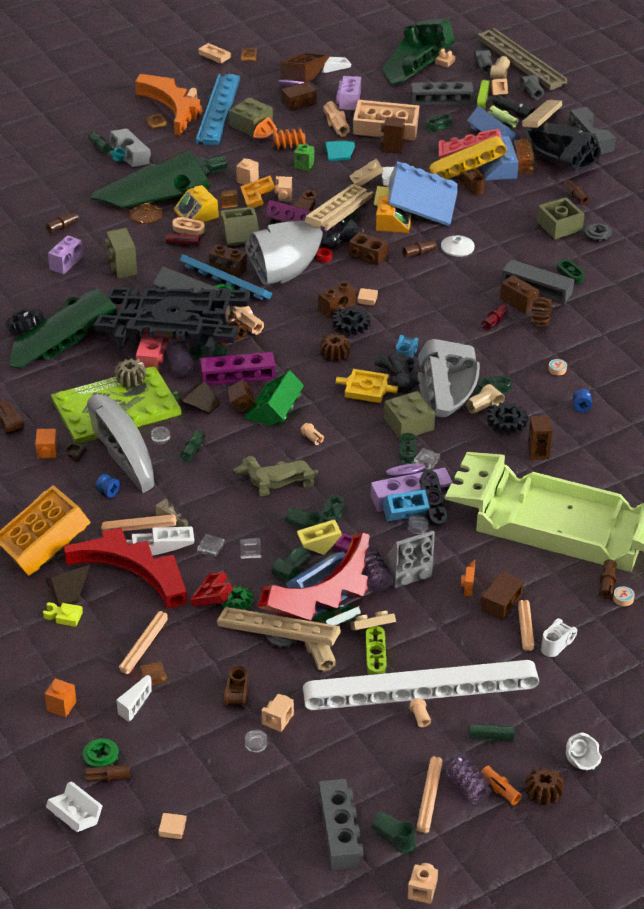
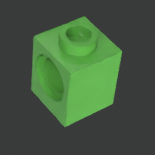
M299 144L294 151V168L310 171L314 164V146Z

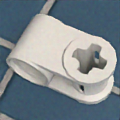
M557 618L543 633L541 652L548 657L557 656L575 639L577 628H571L564 624L560 618Z

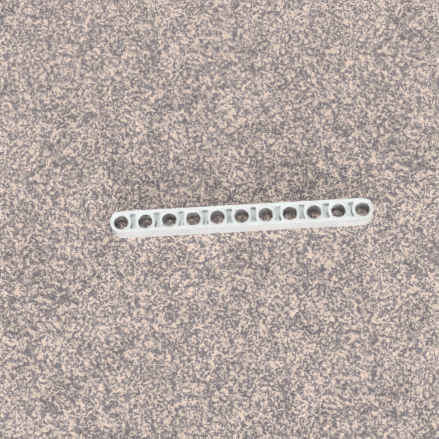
M521 660L313 680L306 682L302 689L306 708L321 710L412 701L415 698L423 700L532 689L539 684V678L534 662Z

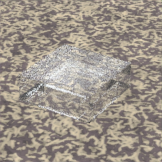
M423 448L414 458V464H424L426 469L431 470L439 461L440 454Z
M205 534L197 547L198 552L216 557L224 545V539Z
M260 538L240 539L241 559L261 558Z

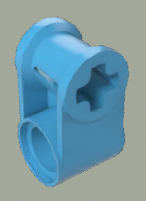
M400 335L396 345V354L401 353L413 359L418 348L419 339L417 337L412 339Z

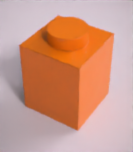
M37 429L35 442L37 458H56L58 445L56 429Z
M56 678L44 693L47 711L65 718L77 702L75 685Z

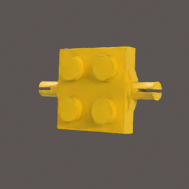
M353 369L352 374L348 378L338 376L336 378V384L346 385L345 397L381 403L386 392L396 394L398 392V386L388 385L389 374Z

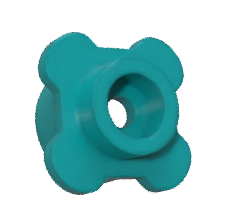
M115 148L110 151L113 160L117 162L125 161L124 149Z

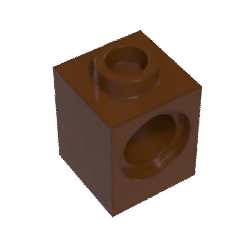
M244 380L227 388L230 403L239 413L256 405L253 390Z

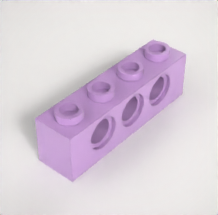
M343 76L342 81L339 82L336 104H339V109L356 110L361 93V77Z
M446 468L435 469L433 471L438 475L443 498L445 499V495L453 482ZM423 472L371 482V498L377 511H384L382 503L387 495L421 490L419 478ZM429 476L425 478V481H428L430 485L428 490L431 489V482L433 480ZM432 493L428 495L429 501L438 500V496Z

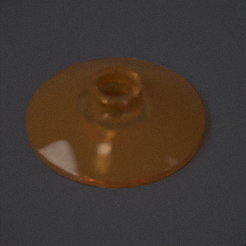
M140 204L130 211L131 220L139 224L155 223L163 215L162 209L154 204Z

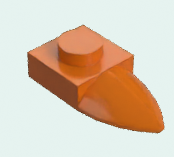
M270 117L256 125L253 137L258 139L267 138L273 133V130L277 131L278 129Z
M473 560L469 567H466V575L461 576V587H465L464 596L472 597L476 560Z

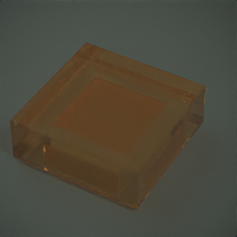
M242 48L241 60L256 61L257 49Z
M161 113L146 117V122L152 129L167 126L166 120Z
M236 190L220 192L221 208L238 207Z
M161 661L140 666L143 678L147 675L151 677V685L167 681Z

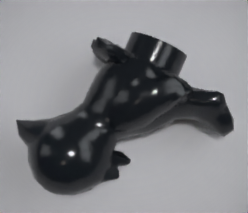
M342 219L337 223L339 225H336L334 231L323 233L321 245L328 249L334 248L342 243V241H350L358 232L364 233V229L357 228L353 220L348 219L344 222Z
M398 353L387 357L382 354L374 362L377 367L385 368L392 375V381L395 383V386H398L400 391L408 392L413 386H417L420 383L409 374L414 368L410 366L414 364V359L409 356L406 357L404 354Z

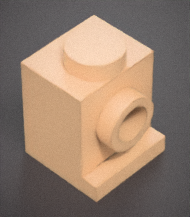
M276 176L275 195H278V201H291L292 177Z
M277 694L275 699L268 703L267 708L263 707L262 725L282 732L294 715V700L285 695Z
M429 863L415 864L411 880L408 884V899L431 904L437 884L438 869H434Z

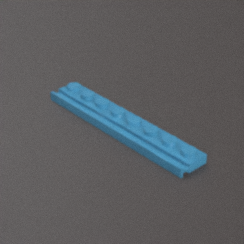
M218 74L196 137V144L203 142V145L219 146L229 116V110L232 107L240 83V76L234 74L221 76V74Z

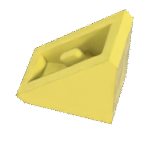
M335 519L297 531V535L304 548L325 555L342 536Z

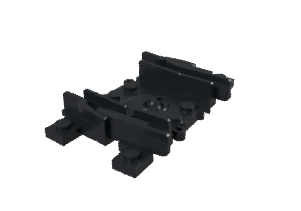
M160 286L158 290L145 288L143 296H140L139 289H132L131 291L130 288L111 287L107 297L113 304H122L117 316L99 314L94 328L95 331L114 332V337L118 338L119 349H124L128 340H133L134 345H138L144 333H149L150 338L154 336L177 338L178 341H184L188 337L193 339L194 350L196 351L199 346H204L207 341L205 346L206 356L211 357L217 342H235L238 335V326H229L230 306L247 307L250 291L229 290L228 288H220L219 290L201 288V291L194 292L193 287L190 289L167 290V287Z

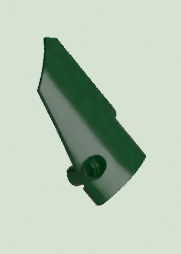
M420 20L414 25L403 28V40L382 67L385 76L392 85L404 82L438 57L440 50L443 48L447 49L455 43V37L449 20Z
M186 150L157 165L150 164L93 192L91 200L104 201L124 209L179 196L181 199L189 189L202 185L208 190L211 186L193 154Z

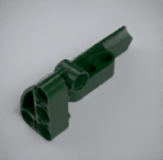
M95 287L90 288L78 297H69L65 301L64 306L14 341L9 367L21 369L41 355L45 360L52 359L84 338L87 329L95 324L99 314L117 316L116 307L102 291Z

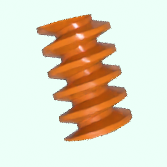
M301 128L298 129L297 133L295 129H292L291 133L286 129L285 134L282 129L279 130L278 134L276 130H273V147L276 145L278 150H280L281 145H283L284 149H286L287 145L292 149L293 144H295L296 148L299 144H305V131L302 132Z

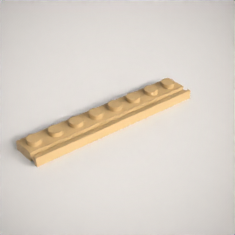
M352 184L309 213L305 218V222L313 228H321L323 226L325 230H329L369 201L374 192L371 191L369 193L367 189Z

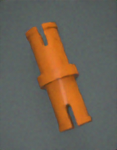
M490 766L482 769L480 777L493 787L492 790L496 794L500 793L511 805H515L520 801L522 794L509 784L506 777H501ZM495 780L499 782L504 788H506V791L500 785H498L495 782Z

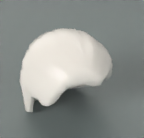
M585 733L575 734L568 739L566 757L572 766L580 770L595 769L601 763L602 757L599 753V744L595 739Z

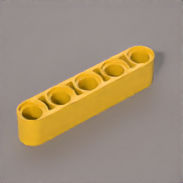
M495 136L433 162L429 167V171L431 174H436L448 180L459 175L462 171H469L505 155L507 148L502 139Z

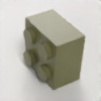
M248 97L229 110L230 127L251 136L254 134L256 125L266 118L270 117L273 122V107L256 101L253 98Z
M565 197L539 205L537 223L554 239L583 231L584 213Z
M127 228L107 231V239H104L106 249H108L106 259L110 263L112 273L115 272L117 279L137 275L135 245Z
M418 391L384 401V419L400 440L434 430L435 412Z

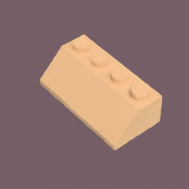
M358 100L353 119V134L382 137L384 132H381L382 123H385L386 117L405 119L404 139L415 140L420 106Z

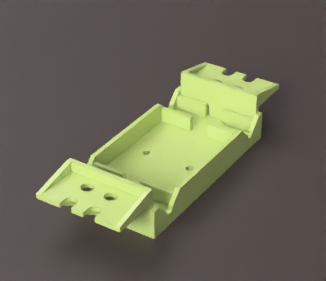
M476 452L466 453L461 463V468L468 469L469 471H457L454 480L461 481L463 484L451 483L445 495V500L479 508L476 531L604 565L605 560L611 559L614 560L613 563H617V569L632 572L639 551L644 552V503L636 508H632L621 494L536 472L529 473L519 479L504 464L505 455ZM480 486L482 489L476 490L474 488Z

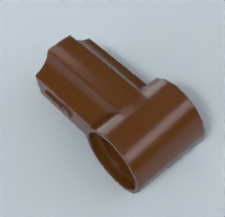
M6 400L0 401V420L5 434L23 429L24 422L19 412L16 413L10 402Z

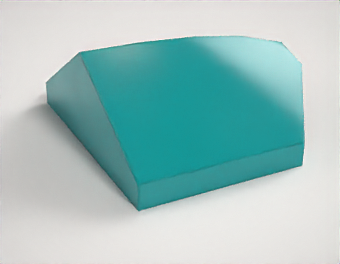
M348 140L323 142L328 162L350 160L355 148L354 142Z

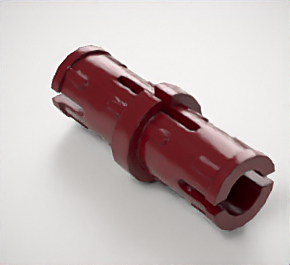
M186 233L166 234V244L200 246L201 243L200 235H186Z
M500 304L494 311L492 310L488 317L481 322L482 328L488 331L495 324H498L502 317L508 313V310H506L508 307Z

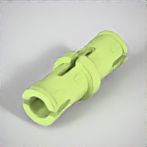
M491 106L490 110L492 112L489 111V114L502 123L505 122L512 127L517 126L515 121L519 122L518 118L511 116L505 110L502 111L495 106Z

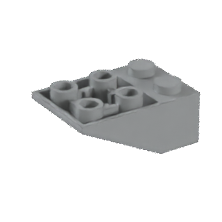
M434 531L398 541L385 557V573L395 588L432 576Z

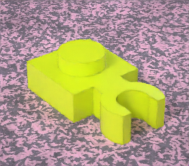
M47 603L48 611H43V616L46 620L56 619L57 624L76 627L83 613L82 606L62 603L61 607H57L54 603Z

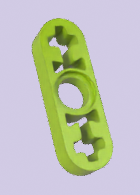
M482 80L477 100V106L484 110L489 94V80Z
M379 626L369 627L366 630L368 675L386 674L385 631ZM373 635H377V641H374ZM376 649L380 650L381 653L374 655L371 651ZM374 663H378L379 669H375Z

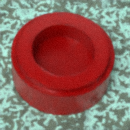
M320 248L315 258L321 263L330 262L332 260V251L328 248Z

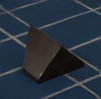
M205 381L190 388L179 398L180 402H186L189 406L199 407V410H206L207 414H211L220 405V401Z
M89 565L46 578V583L59 607H61L62 603L74 604L79 602Z

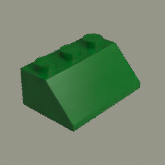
M288 370L265 384L255 399L256 405L251 407L244 417L247 420L269 426L277 422L279 424L287 418V412L294 407V401L300 397V391L304 385Z

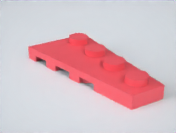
M499 128L479 132L478 136L469 134L464 139L458 140L455 137L451 138L449 142L441 140L439 141V158L443 159L495 136L501 138Z

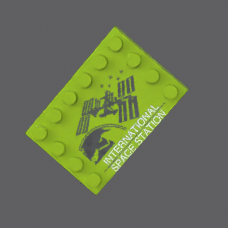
M155 366L145 368L146 379L143 380V384H137V387L134 385L130 387L128 385L122 386L121 383H117L116 377L51 394V400L74 443L78 444L98 439L93 432L87 402L93 395H104L115 400L131 417L137 427L182 415L181 408Z

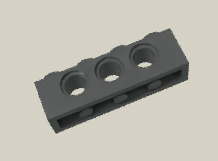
M472 82L411 83L412 105L473 104L474 91Z
M346 779L319 781V800L331 871L359 868V858H363L362 843L358 844L357 839H360L359 825H354L356 808L351 806L350 803L353 801L352 787L348 788Z

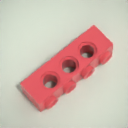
M144 333L136 353V360L139 359L140 362L144 363L145 368L155 366L159 370L160 364L164 363V353H167L168 342L171 341V338L155 336L150 338L149 333Z

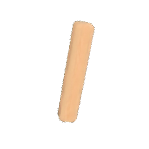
M520 600L518 602L522 647L525 651H532L534 649V637L530 604L528 600Z

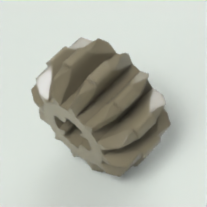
M132 358L130 360L124 359V362H118V365L115 366L117 383H121L122 386L128 385V387L133 385L137 387V384H143V380L146 379L144 363L140 362L139 359L133 360Z

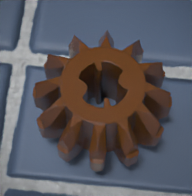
M540 297L533 300L531 323L533 325L543 327L550 324L552 312L551 299Z
M330 333V336L325 335L324 339H321L320 353L321 356L325 357V360L340 361V359H346V356L349 355L350 343L349 339L345 338V335L339 336L338 333L336 335Z
M541 766L539 771L532 769V772L527 775L525 791L526 794H529L530 801L537 800L538 805L541 802H545L548 806L550 801L556 803L558 798L563 795L564 781L560 777L559 771L552 772L551 767L548 770H544Z

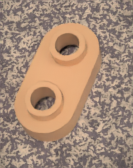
M178 217L172 222L173 230L178 233L202 235L205 232V225L199 220Z

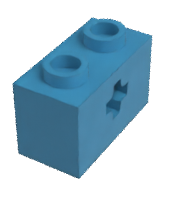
M425 490L390 494L386 496L382 503L386 521L425 516L429 509Z

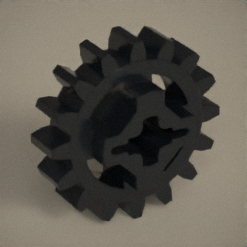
M345 306V309L339 308V312H334L332 323L333 328H336V331H341V334L348 333V336L351 334L357 336L358 332L363 334L364 330H369L371 318L370 314H367V310L362 311V307L355 309V306Z
M25 308L14 313L5 324L11 333L14 331L15 333L20 331L25 333L33 326H37L38 323H42L44 315L39 308L36 310Z
M508 401L505 404L499 402L498 406L492 405V409L489 408L488 425L493 426L494 431L498 429L500 434L503 431L507 435L510 432L517 434V430L522 432L523 427H527V410H522V405L517 407L515 402L512 405Z

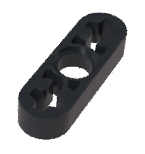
M425 470L419 478L421 490L426 492L429 504L427 517L431 525L439 527L447 519L444 498L437 473L433 470ZM427 476H429L430 479H433L431 482V489L429 490V482L425 481V478ZM436 494L438 502H430L428 495ZM436 507H438V509H437L438 515H439V516L442 515L440 521H438L437 518H434V517H433V516L435 515V513H436V510H435Z

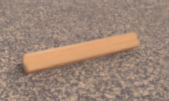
M174 514L105 521L102 523L101 529L102 531L122 527L124 532L156 527H171L176 525L177 519Z
M159 611L119 665L121 673L127 675L131 672L168 620L167 613Z
M433 756L430 758L417 822V831L420 833H428L430 829L442 768V759L440 757Z

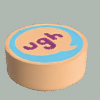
M561 359L551 360L548 370L553 375H563L567 371V363Z
M618 587L614 590L613 600L620 606H629L634 601V591L628 587Z

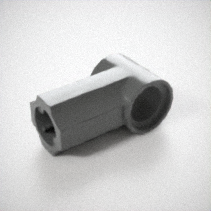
M490 50L474 51V63L478 64L480 71L484 74H489L493 65Z
M537 75L520 78L521 89L527 90L532 98L539 100L544 95V90L539 85Z

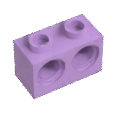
M67 235L49 251L50 270L65 274L83 257L82 241Z

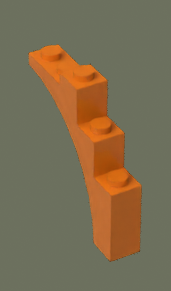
M139 74L135 81L136 95L155 99L173 111L176 116L174 120L175 135L181 136L182 132L186 130L188 122L196 120L202 113L200 99L188 98L187 89L178 88L173 78Z

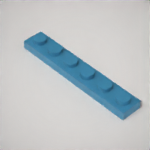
M184 254L180 258V261L185 263V267L192 270L198 268V272L205 276H208V273L212 274L213 279L219 282L223 279L226 281V285L233 288L237 285L240 287L239 290H249L258 299L263 300L265 297L270 300L273 294Z

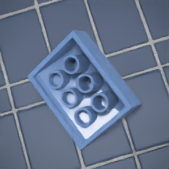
M397 161L390 175L388 205L450 226L457 196V183Z

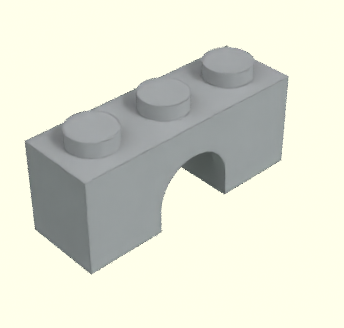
M128 129L110 131L109 146L113 149H124L125 161L132 167L149 164L150 149Z

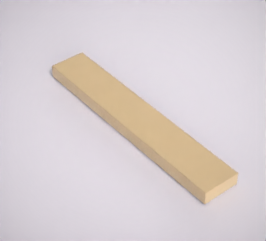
M562 100L545 101L523 120V127L538 128L562 106Z
M225 607L217 619L219 627L333 646L341 632L340 626L229 607Z

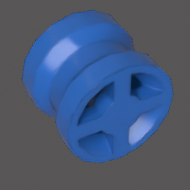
M579 389L573 393V406L576 411L587 412L592 408L591 393L588 390Z
M102 474L96 482L95 489L100 493L104 492L106 496L111 498L118 492L120 482L115 478L111 479L107 474Z

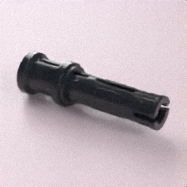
M498 95L493 98L494 105L513 111L517 116L527 118L536 110L535 107H528L524 103H515Z

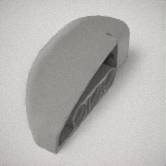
M290 221L268 225V230L265 229L251 233L246 242L245 249L263 285L277 282L282 284L302 273L318 251L323 236L321 228H313L305 221Z
M437 339L427 341L418 355L421 372H418L417 379L420 382V392L435 412V417H448L464 405L475 389L479 378L480 363L476 362L474 347L470 345Z
M93 395L87 402L93 432L106 445L109 455L142 493L150 490L154 486L153 467L140 431L131 417L115 400L104 395Z

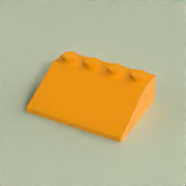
M52 485L0 530V547L30 576L48 559L54 557L55 553L63 546L69 544L71 539L82 532L91 522L79 506Z

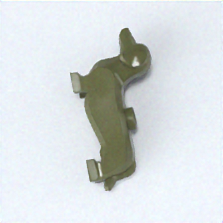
M253 456L244 458L241 465L232 470L235 475H248L251 483L260 488V497L270 495L269 488L277 489L294 481H304L303 488L314 486L313 478L318 473V470H312L303 460L290 463L280 461L275 466L261 467Z

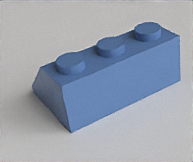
M477 106L467 120L472 124L470 127L476 132L499 128L501 136H510L512 145L522 141L519 135L480 106Z
M501 136L507 148L505 155L481 165L485 180L517 178L519 162L510 136Z
M344 551L330 555L286 583L288 589H304L321 582L342 562L345 556ZM341 594L342 600L348 597ZM315 606L314 616L327 610Z

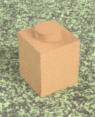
M244 158L236 166L237 182L246 185L258 180V162Z

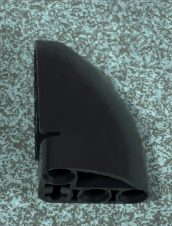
M543 122L538 128L526 127V134L533 150L541 158L553 164L584 169L594 164L601 155V148L594 133L582 132L577 127Z

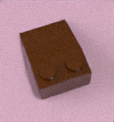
M303 52L280 61L281 80L299 82L313 80L329 59V55Z

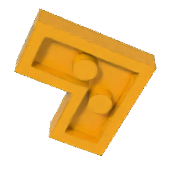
M271 175L240 186L247 207L254 208L264 204L261 198L262 194L276 189Z

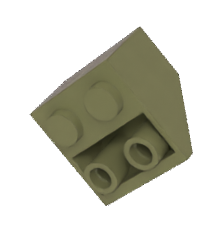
M254 207L221 211V228L227 246L246 244L250 234L259 231Z

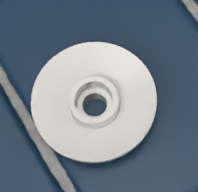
M454 235L445 238L441 242V249L450 256L462 257L473 252L474 243L465 236Z

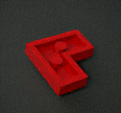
M225 572L209 573L190 598L191 604L193 606H206L208 604L225 602L233 590L230 582L224 583L228 578Z

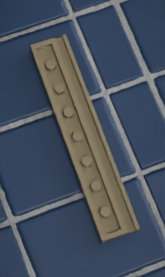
M493 28V31L488 30L478 34L477 39L499 55L507 57L510 63L529 76L537 75L539 83L547 89L553 90L562 86L563 83L567 84L566 77L495 28Z

